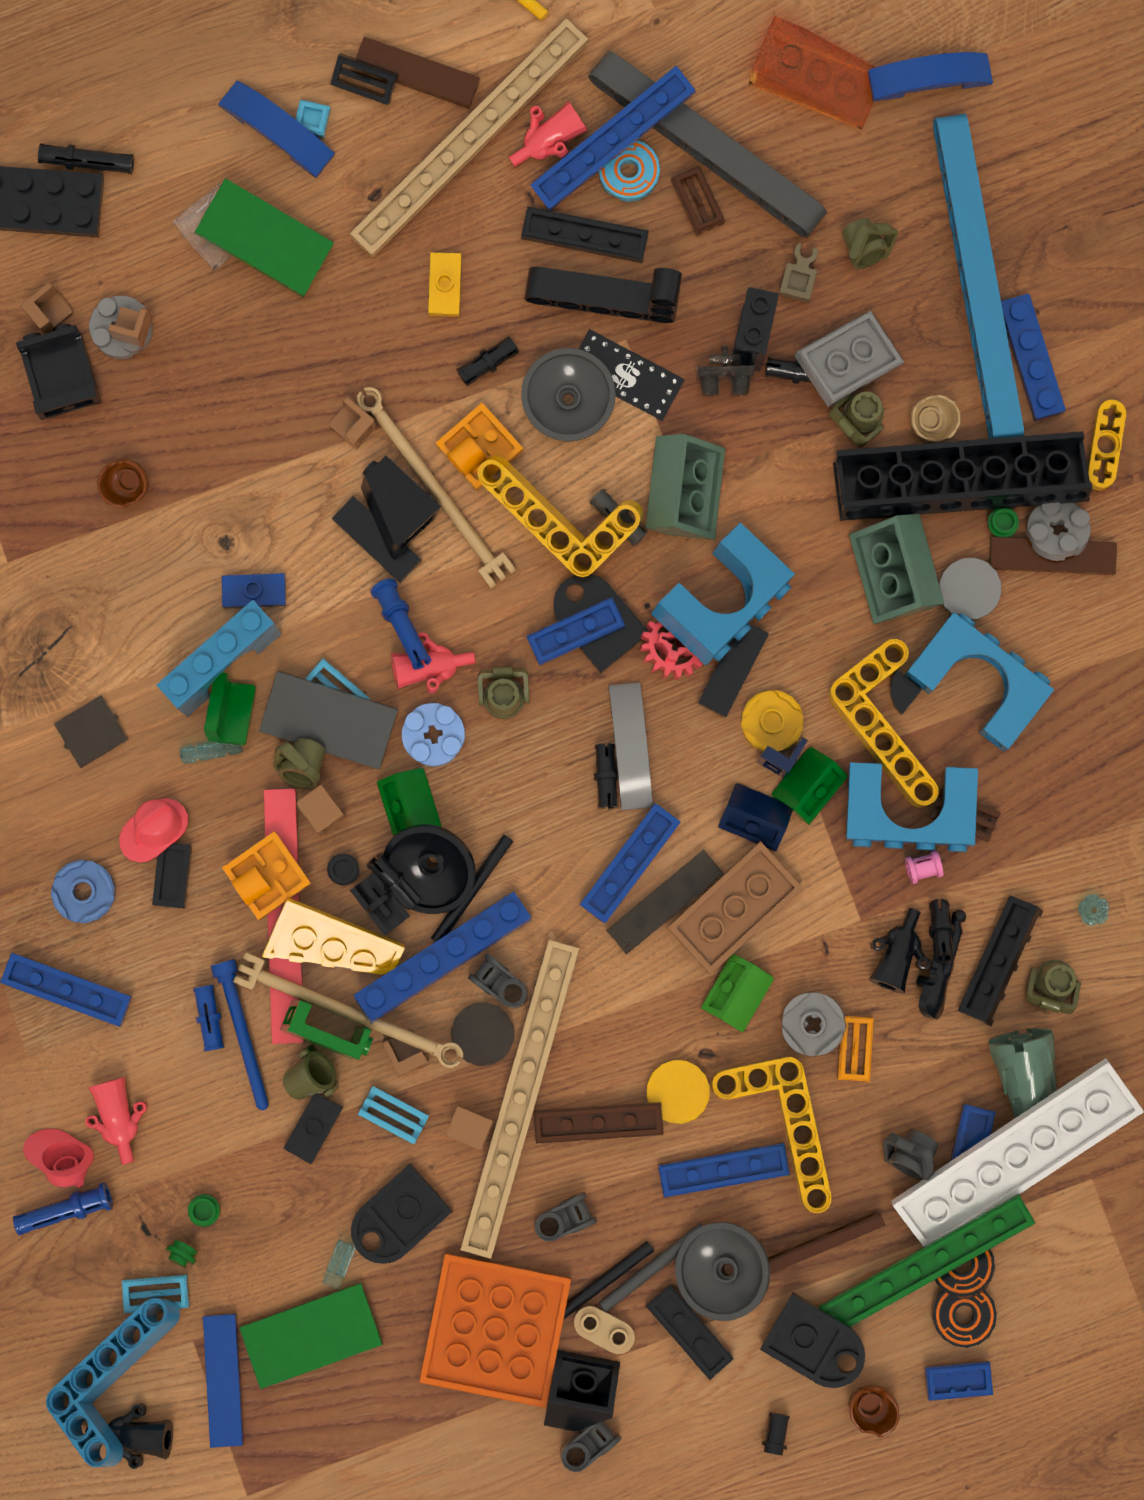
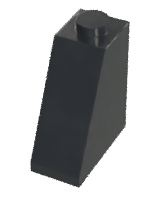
M385 456L378 463L374 460L365 468L362 473L364 479L361 490L389 554L395 558L436 519L441 506L391 459Z

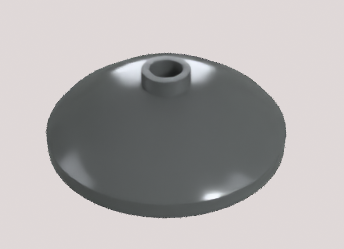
M574 348L557 349L541 356L529 368L522 384V405L530 423L543 435L558 441H579L597 433L609 420L615 404V385L607 367L594 355ZM570 395L574 398V402L567 405L562 401L563 397Z
M715 1222L696 1229L686 1238L676 1258L675 1275L682 1297L693 1310L709 1319L730 1321L749 1314L761 1303L770 1282V1264L763 1245L750 1231L734 1223ZM726 1263L733 1267L731 1275H728L724 1270Z

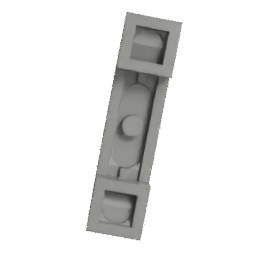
M640 682L609 685L621 811L652 808L650 767Z

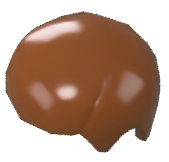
M119 459L106 465L101 470L97 480L99 495L107 504L117 508H126L139 502L145 496L149 485L146 471L138 462L128 459Z
M865 1385L853 1393L849 1402L850 1419L862 1433L884 1437L895 1430L900 1419L899 1406L894 1395L886 1388L877 1385Z

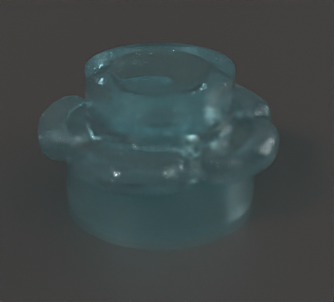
M1091 894L1086 896L1084 901L1080 902L1078 912L1082 917V921L1087 925H1101L1108 919L1109 915L1107 913L1110 907L1106 899ZM1093 907L1097 908L1096 913L1091 911Z

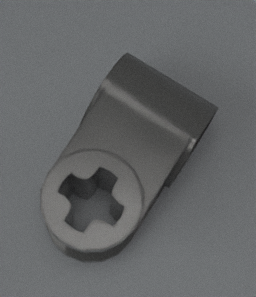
M487 953L484 956L486 960L474 975L470 974L468 976V979L488 995L495 997L503 1005L513 1009L522 1007L528 999L527 987L509 972L510 970ZM493 968V970L491 971V973H490V974L487 976V978L484 980V978L486 977V975H487V974L490 972V970ZM511 985H517L522 990L521 999L515 1003H510L505 998V991Z
M585 1192L572 1196L560 1202L559 1205L537 1215L534 1221V1229L539 1238L549 1242L555 1241L597 1223V1218L592 1217L586 1204L585 1198L587 1196ZM575 1206H577L579 1210V1213L582 1217L581 1220L578 1217V1214L575 1210ZM546 1217H553L558 1224L556 1232L551 1235H545L540 1231V1223Z
M605 1421L581 1429L562 1445L560 1450L562 1463L569 1471L581 1472L597 1458L610 1451L622 1437L619 1434H614ZM596 1429H598L601 1432V1434L605 1437L604 1440L596 1432ZM573 1447L581 1448L584 1451L583 1459L579 1463H570L566 1459L569 1449Z

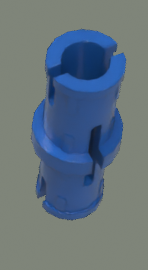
M213 985L193 988L199 1017H196L197 1024L200 1023L204 1052L225 1048L219 1020L222 1017L221 1013H217Z

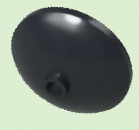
M429 824L407 827L394 835L384 850L383 854L398 872L402 871L405 874L404 879L421 897V901L412 909L414 911L425 914H440L451 911L466 900L473 888L476 877L473 856L466 844L457 835L445 828ZM429 857H434L438 860V863H432Z

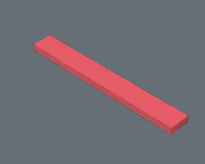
M296 789L264 790L265 837L275 831L299 864ZM300 892L291 899L300 902ZM284 904L268 914V939ZM275 957L269 959L270 973L303 986L302 963L290 962L289 959ZM270 987L272 1044L305 1043L300 1038L280 1031L291 1001L301 999Z

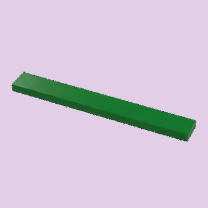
M1017 1194L817 1307L849 1326H853L1036 1223L1022 1198Z

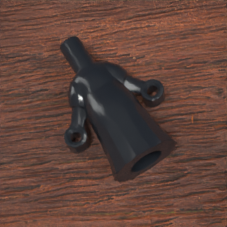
M909 908L902 926H896L890 929L887 935L871 941L870 947L874 951H880L884 949L885 945H888L877 968L869 978L872 983L887 990L905 994L913 955L917 959L915 965L918 969L926 970L930 967L931 962L924 955L921 949V940L914 931L921 914L920 911Z
M143 1403L134 1405L126 1415L117 1417L108 1424L121 1442L123 1458L128 1461V1465L132 1469L143 1465V1456L140 1454L134 1455L131 1452L148 1454L167 1460L172 1449V1421L131 1422L134 1418H139L146 1414V1405Z

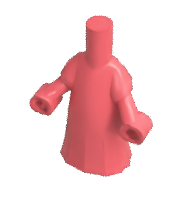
M569 101L540 127L539 123L544 119V113L539 106H533L530 110V129L525 134L524 147L510 155L509 159L514 167L530 157L536 160H543L552 155L564 158L568 154L565 143L581 134L587 133L588 130Z
M423 632L419 633L418 636L420 639L425 640L422 643L430 651L427 653L432 659L428 665L425 664L424 660L421 661L424 668L413 669L407 653H390L397 689L427 681V690L431 694L436 693L440 684L455 674L457 667L476 664L474 652L454 655L445 646L435 644Z
M125 1077L88 1087L103 1124L100 1123L97 1115H91L85 1120L86 1126L100 1132L104 1141L117 1146L122 1165L133 1162L134 1158L129 1142L137 1133V1124L143 1113L147 1111V1103L144 1101L135 1103L133 1106L134 1113L130 1116ZM138 1105H142L143 1109L139 1110ZM91 1118L95 1120L94 1124L90 1122Z

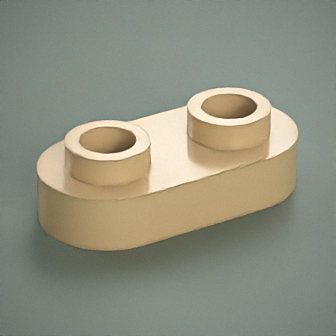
M593 1305L583 1306L575 1314L574 1327L581 1337L614 1354H623L632 1348L635 1335L632 1327L627 1322ZM587 1317H593L596 1320L594 1328L589 1329L585 1327L584 1320ZM616 1332H621L625 1335L624 1341L620 1344L615 1343L612 1339Z

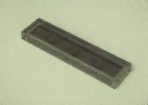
M703 849L606 931L627 955L724 873Z

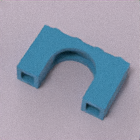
M741 522L718 544L712 554L741 582L745 592L743 609L730 614L713 612L702 605L688 590L678 583L657 604L651 613L705 666L714 658L719 662L731 650L728 644L734 638L740 641L750 631L752 627L748 624L755 617L760 621L772 608L768 603L774 597L780 601L792 588L788 583L795 573Z
M252 600L156 686L179 711L189 717L210 698V694L207 692L209 686L227 667L249 651L255 650L259 655L282 633L257 603Z
M953 612L904 676L927 694H930L956 662L967 658H977L990 663L1002 678L1004 694L999 707L980 730L979 734L1005 752L1015 742L1054 689L1049 686L1050 680L1038 671L1032 673L1024 666L1025 661L1013 652L1008 654L999 647L1000 642L994 636L986 632L983 635L974 628V621L962 613L958 616Z
M850 762L846 841H852L853 847H871L872 842H883L884 848L903 849V844H916V850L935 851V845L948 846V851L967 852V847L975 845L977 768L946 767L943 779V804L939 816L925 827L908 829L892 822L882 808V764Z

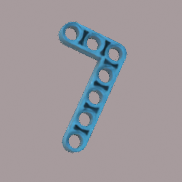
M151 1298L145 1301L47 1394L46 1407L89 1466L113 1467L123 1457L121 1442L92 1403L177 1324L180 1318V1309L174 1301L160 1298ZM160 1306H162L164 1309L163 1318L160 1321H158L157 1310ZM138 1328L140 1331V1338L138 1342L135 1343L133 1339L134 1331ZM115 1350L117 1358L116 1362L112 1365L110 1355ZM91 1372L93 1375V1382L91 1386L88 1387L86 1379L88 1374ZM68 1394L69 1405L65 1409L63 1400L65 1395ZM86 1419L88 1429L83 1434L81 1426L82 1422ZM103 1444L107 1451L104 1459L100 1456V1449Z

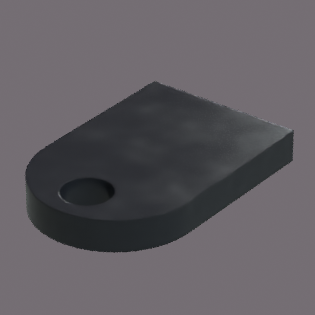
M593 574L585 577L574 575L565 580L555 594L554 614L557 621H561L612 597L625 623L624 628L579 648L601 674L642 641L640 638L641 634L648 631L605 580ZM577 585L583 589L584 597L580 601L572 602L566 597V590L570 586Z
M410 1163L356 1213L351 1226L352 1241L356 1250L371 1262L380 1264L395 1262L407 1254L453 1210ZM373 1232L380 1237L381 1244L377 1250L370 1251L363 1246L362 1240L365 1234Z
M794 1292L790 1295L760 1347L761 1351L813 1382L828 1388H839L853 1382L861 1373L865 1362V1347L856 1330ZM844 1354L853 1356L856 1360V1366L850 1371L842 1370L837 1364L840 1356Z

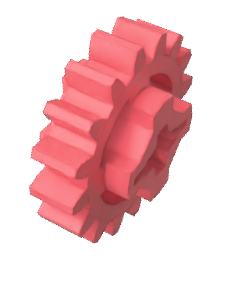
M656 618L657 624L650 621L646 625L649 632H643L640 637L647 643L641 645L639 650L648 653L643 662H652L654 664L651 669L652 673L660 669L663 671V679H666L670 673H673L674 679L679 680L682 672L689 677L693 674L692 667L699 669L703 665L672 633L662 631L658 633L664 626ZM671 640L677 641V651L672 650ZM655 649L659 650L663 660L658 656ZM681 657L685 659L691 658L684 664L675 665L676 661Z

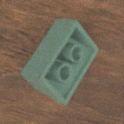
M686 434L656 436L646 529L665 535L715 540L725 457L724 447Z
M920 514L897 515L849 534L874 624L921 613L944 604Z

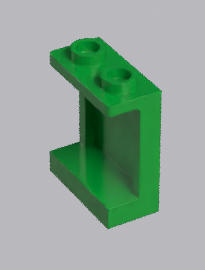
M301 1000L291 1001L280 1031L349 1059L360 1060L361 1055H367L373 1038L369 1037L371 1029L356 1027L349 1042L305 1024L312 1005Z

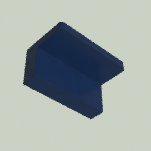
M802 737L789 758L767 746L757 763L778 776L785 778L808 740Z
M736 783L718 828L754 843L761 841L765 847L777 851L793 811L775 798Z

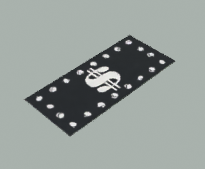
M589 329L579 349L594 355L607 367L614 381L615 396L663 421L685 379Z

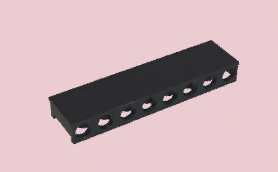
M1084 432L837 450L835 462H833L839 519L840 521L908 514L922 515L1038 506L1058 502L1060 504L1089 502L1092 482L1089 481L1083 443Z

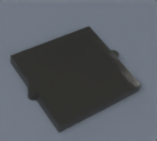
M102 695L54 723L65 742L64 748L70 750L80 768L129 740L117 721L119 719L118 715L112 713Z

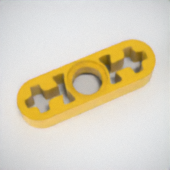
M1117 400L1105 401L1095 414L1087 468L1089 481L1092 482V489L1098 491L1110 487L1117 475L1126 420V409ZM1109 408H1113V413L1118 415V418L1112 421L1110 430L1100 431V427L1105 429L1108 424V416L1103 415V413L1107 412ZM1102 437L1110 438L1114 443L1113 452H1101L1097 445L1098 440ZM1101 460H1112V463L1107 461L1104 465L1103 472L1105 475H1108V478H1105L1102 483L1098 482V477L1093 475V473L1100 469Z

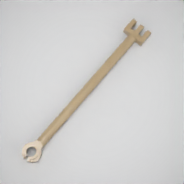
M372 387L364 388L367 397H373L376 403L372 407H367L364 404L365 396L360 391L357 395L358 406L367 414H372L484 563L485 566L479 569L478 573L489 588L492 589L496 586L494 580L489 576L492 572L500 581H503L506 577L499 567L504 565L510 574L516 571L515 567L503 552L496 558L493 556L382 407V398L379 391Z
M245 952L243 958L248 962L254 963L253 968L240 964L238 970L248 974L249 977L246 980L243 977L235 976L234 983L255 990L257 983L260 982L438 1057L439 1062L444 1067L454 1068L462 1063L458 1059L448 1061L445 1056L447 1050L454 1049L457 1052V1057L464 1058V1052L458 1044L446 1043L442 1045L382 1019H378L371 1024L363 1011L263 970L266 960Z

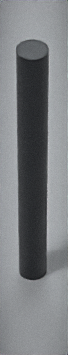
M503 834L476 872L475 882L469 896L461 905L447 913L431 936L432 940L436 942L450 933L514 841Z
M644 1242L570 1298L566 1304L564 1319L653 1253L654 1249L649 1242Z

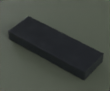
M354 496L332 518L345 533L400 584L422 562L408 546L393 558L385 546L372 513Z
M751 624L748 625L752 628L740 641L734 638L728 644L731 650L719 661L698 702L699 705L724 718L727 717L769 633Z
M670 1284L646 1304V1307L709 1380L734 1359Z

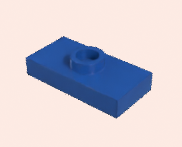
M284 573L221 576L223 608H244L252 600L259 607L286 606V580Z
M963 1104L950 1161L991 1135L996 1112Z
M989 1361L924 1367L927 1399L929 1401L993 1395Z

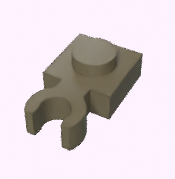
M798 243L793 253L796 265L787 263L779 295L809 303L817 270L811 269L809 266L816 261L818 249L813 248L811 256L805 258L800 254L802 244Z

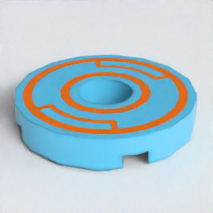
M637 140L599 171V179L604 190L609 195H613L615 198L625 202L639 201L650 195L659 179L660 166L659 159L653 149L644 142ZM625 164H633L638 169V173L634 177L627 178L622 175L620 169Z

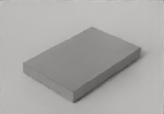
M871 311L804 347L794 355L827 407L904 363Z

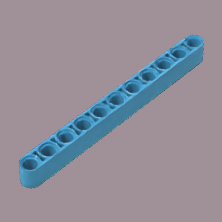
M965 113L937 117L933 120V132L988 437L992 439L1024 436V425L968 118Z

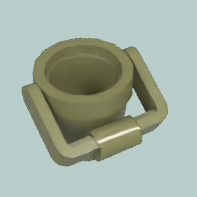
M868 218L856 220L846 226L842 231V236L854 269H865L877 264L882 259H887L898 236V230L888 223H871Z
M865 391L854 396L851 394L838 401L829 411V416L836 425L860 447L865 446L885 428L881 424L884 416L883 405L880 398L873 392ZM845 404L842 414L838 409Z
M512 666L493 667V669L479 671V705L485 704L487 711L498 719L505 720L516 716L523 708L524 701L529 703L528 671L524 668H512ZM512 677H523L524 694L522 688L517 682L512 680ZM483 679H496L488 685L483 696Z
M306 738L297 739L293 746L285 742L275 750L273 767L279 773L282 780L290 784L294 789H315L320 781V771L325 749L319 743Z
M1049 960L1043 962L1037 969L1031 968L1025 999L1028 1003L1038 1005L1046 1010L1072 1014L1078 1004L1081 982L1076 981L1074 970L1067 963L1061 960ZM1034 986H1035L1036 991H1037L1040 995L1033 994V988H1034ZM1072 994L1070 1004L1061 1001Z
M313 1044L298 1053L301 1058L300 1061L283 1076V1085L286 1092L296 1100L304 1099L316 1093H323L325 1097H328L339 1088L332 1062L327 1056L318 1052Z

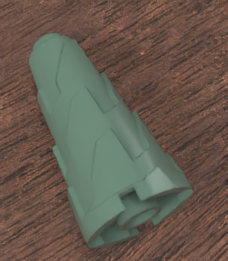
M1029 1028L1026 1029L1027 1033L1019 1034L1018 1030L998 1035L989 1040L990 1054L997 1067L1004 1094L1008 1095L1014 1119L1054 1093L1057 1089L1054 1063L1055 1047L1051 1029Z

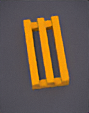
M845 1016L847 1029L843 1040L839 1044L837 1079L870 1082L874 1018ZM849 1022L853 1023L850 1074H845ZM860 1023L866 1024L863 1075L857 1074Z

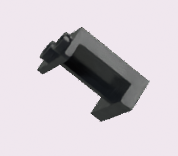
M752 287L748 288L730 366L756 372L761 371L779 293Z
M62 324L54 327L53 332L43 335L41 333L28 334L22 338L23 341L16 343L17 349L21 353L34 397V409L41 420L101 403L82 334L76 325Z

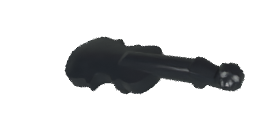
M963 910L954 911L951 918L955 931L952 937L954 957H956L961 935L963 934L961 923L966 920V913ZM944 952L942 964L936 963L933 958L932 966L929 970L930 977L919 975L916 981L917 987L923 988L919 999L921 1014L936 1020L943 1013L946 991L954 968V960L945 964Z

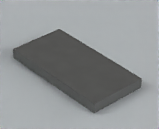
M277 671L259 731L291 742H295L299 738L310 739L322 745L325 753L379 770L382 766L399 709L292 674Z

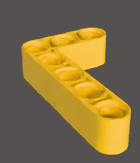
M490 456L478 468L477 474L481 484L573 574L579 577H585L593 573L636 530L643 519V509L640 504L633 500H625L585 538L502 456ZM490 464L498 466L501 470V478H491L487 473V466ZM510 487H519L524 493V499L522 501L512 499L509 493ZM533 509L544 511L547 517L545 523H538L532 518ZM624 509L631 510L635 514V522L630 524L623 522L620 518V511ZM557 531L565 532L569 537V543L567 545L558 544L555 541L554 533ZM602 531L609 532L613 536V544L603 545L598 539V533ZM580 553L587 554L591 558V566L583 567L579 565L576 559L577 555Z
M890 639L837 679L829 688L828 699L877 763L882 764V769L908 802L915 807L923 808L937 799L939 792L936 782L866 696L868 692L898 670L908 659L909 651L906 644L898 639ZM890 647L896 648L900 653V661L893 663L887 660L885 650ZM871 667L876 673L875 680L872 682L863 680L860 675L861 668ZM836 687H848L851 691V699L848 701L838 699L835 692ZM859 710L868 712L871 716L870 725H859L855 719L856 712ZM876 736H887L891 743L890 749L887 751L879 750L875 745ZM897 760H905L909 763L910 772L907 776L899 775L896 772L895 763ZM918 784L928 787L930 796L927 801L919 800L916 797L915 787Z
M781 1057L717 1072L712 1077L711 1089L716 1096L722 1099H733L771 1090L777 1091L800 1201L810 1212L822 1213L826 1211L831 1204V1192L802 1063L793 1057ZM786 1062L793 1063L797 1070L796 1076L789 1081L784 1080L780 1075V1068ZM754 1069H761L765 1074V1082L760 1087H753L749 1082L748 1076ZM724 1075H728L734 1080V1088L727 1094L721 1093L717 1088L718 1080ZM792 1094H799L803 1099V1106L797 1112H791L787 1107V1099ZM801 1125L807 1126L810 1131L809 1140L805 1143H797L794 1139V1131ZM807 1157H812L817 1162V1169L811 1175L803 1174L800 1168L801 1162ZM814 1189H820L824 1194L823 1202L819 1206H810L807 1201L809 1192Z

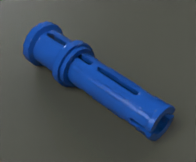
M395 579L382 580L372 587L370 593L383 609L381 614L384 620L391 622L412 663L413 669L424 668L421 661L424 660L425 664L428 665L432 659L428 655L407 614L409 606L405 600L401 599L397 591L398 584Z
M105 1182L100 1183L98 1188L82 1193L78 1190L73 1192L68 1199L13 1216L14 1228L20 1236L66 1219L76 1217L82 1220L87 1218V1214L102 1209L112 1210V1196Z

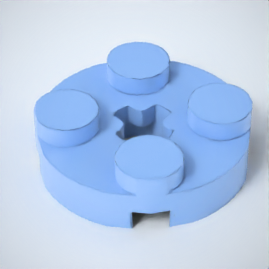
M427 703L415 708L406 716L402 728V742L407 753L415 761L429 767L443 766L450 763L460 752L465 742V729L462 720L451 707L439 703ZM435 726V729L438 731L442 730V736L438 737V742L432 744L430 739L424 738V734L428 733L429 727Z

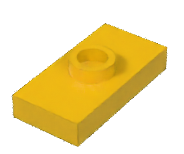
M430 252L429 316L460 317L461 253Z

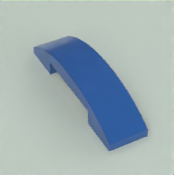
M978 52L922 56L879 66L867 72L873 102L902 98L905 93L960 85L962 89L993 84L987 53Z
M239 81L234 83L218 103L219 107L242 124L245 122L288 154L294 163L314 178L319 176L335 155L328 146L287 112Z

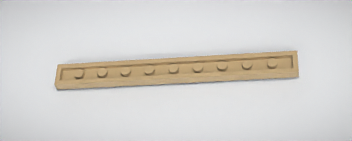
M566 18L350 233V237L373 258L588 44V38Z
M548 940L460 1249L462 1251L492 1258L579 951L577 947Z

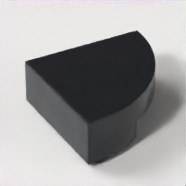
M898 670L890 682V696L894 708L902 715L922 689Z

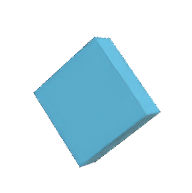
M300 100L296 120L316 137L324 139L331 108L327 105Z

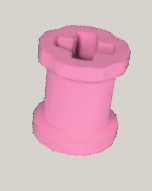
M937 850L930 851L929 855L913 859L910 856L905 857L906 871L912 885L917 884L920 879L932 876L940 878L944 875Z

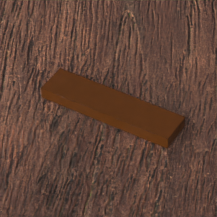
M367 37L363 38L356 59L398 73V78L395 81L397 84L470 109L480 82V77Z
M990 538L989 564L995 570L1098 575L1116 574V542L1088 541L1087 546L1079 555L1075 556L1074 554L1073 556L1066 557L1065 560L1053 561L1038 555L1032 548L1029 538Z
M662 1102L533 1111L536 1144L664 1135Z
M874 1212L768 1257L770 1274L886 1226L882 1216Z

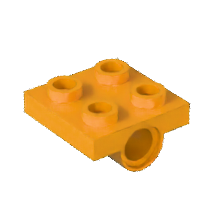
M480 403L435 443L436 447L476 491L483 487L477 473L478 468L487 458L498 455L510 463L524 451L523 447L483 403ZM494 464L487 466V473L491 478L501 471Z
M275 831L222 867L237 893L258 920H261L284 904L287 897H294L312 884Z

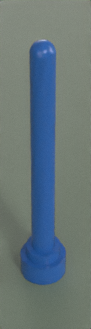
M235 959L210 967L213 978H217L218 984L222 983L256 1107L259 1110H265L268 1108L269 1102L237 988L233 982L238 968Z

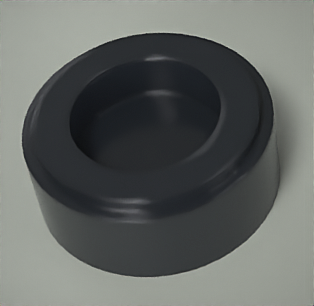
M338 854L329 861L327 872L329 878L334 883L347 886L356 881L360 868L357 860L351 855Z

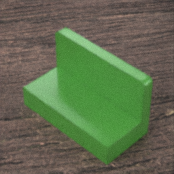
M732 954L701 1009L726 1022L740 1032H744L774 978L753 963Z

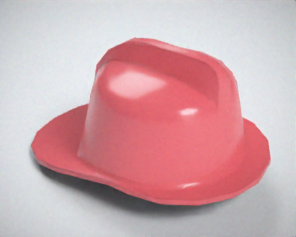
M169 798L149 800L143 803L137 809L135 815L122 828L119 843L123 855L130 861L137 863L149 862L159 856L185 833L188 826V814L184 806L178 801Z
M59 1129L39 1130L27 1138L23 1147L25 1158L32 1165L43 1171L47 1180L57 1187H70L74 1185L81 1188L84 1184L88 1167L94 1159V1154L90 1147Z

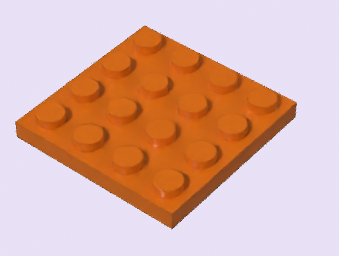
M445 1253L419 1383L546 1408L571 1278Z

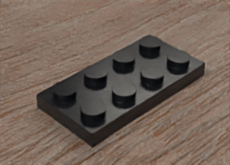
M0 166V230L99 238L104 186L103 174Z

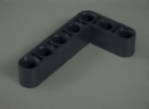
M531 267L528 272L524 299L529 303L658 323H674L682 273L674 269L657 268L654 270L652 283L544 267Z

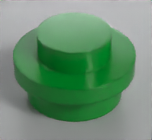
M1010 508L994 509L988 517L987 526L995 537H1011L1019 527V518L1015 511Z
M201 1194L194 1197L189 1203L188 1216L195 1225L201 1227L210 1226L219 1218L220 1205L213 1196Z
M174 1240L172 1246H167L166 1251L170 1253L168 1259L183 1268L186 1267L187 1263L190 1265L195 1264L196 1260L194 1257L197 1251L179 1240Z

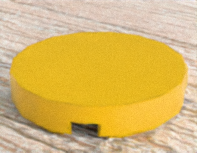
M768 690L756 694L747 702L741 714V728L745 739L752 747L762 752L767 746L778 752L787 750L799 739L803 730L804 721L800 705L792 696L782 691Z
M672 1060L661 1064L652 1072L647 1083L648 1102H662L663 1120L669 1123L684 1124L695 1120L704 1112L709 1101L710 1086L706 1075L698 1066L685 1060Z

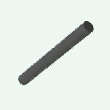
M700 1223L603 1298L599 1304L607 1313L677 1257L680 1247L686 1238L696 1229L702 1227Z

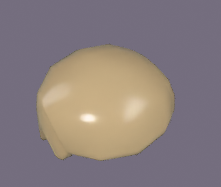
M930 395L922 398L913 406L910 413L911 427L917 437L927 442H941L954 436L961 424V412L955 401L943 395Z

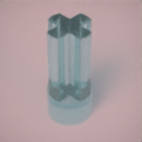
M338 1240L323 1277V1284L340 1289L356 1249L353 1244Z

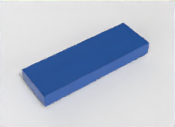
M611 597L526 636L539 666L624 628L625 623Z

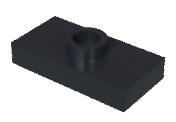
M319 1093L314 1094L283 1149L312 1164L344 1107Z

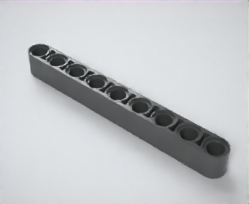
M607 51L588 75L590 81L597 88L623 107H626L655 83L611 51ZM684 103L653 127L657 132L800 236L808 238L827 214L826 209L817 200Z

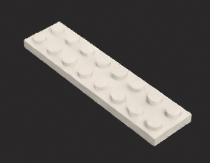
M1105 1058L936 1170L929 1180H921L891 1200L892 1205L924 1247L1011 1197L1021 1194L1144 1113V1110L1107 1058Z

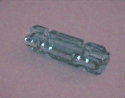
M208 741L198 743L196 747L192 745L182 746L180 748V757L184 764L196 762V759L204 761L224 757L226 753L230 755L240 754L242 752V745Z

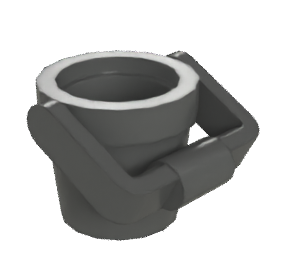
M910 1129L905 1137L890 1133L883 1141L884 1161L919 1181L923 1179L929 1180L934 1174L933 1158L939 1144L931 1137L914 1129Z

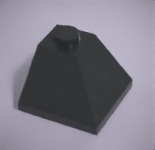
M557 1350L544 1426L576 1432L611 1419L614 1410L620 1362Z

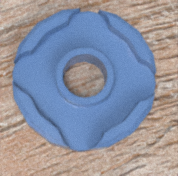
M77 860L66 864L57 872L53 887L51 888L54 907L63 917L77 923H90L101 919L109 912L115 901L116 887L113 877L105 867L93 861ZM80 883H88L92 889L91 896L85 901H80L75 895V889Z

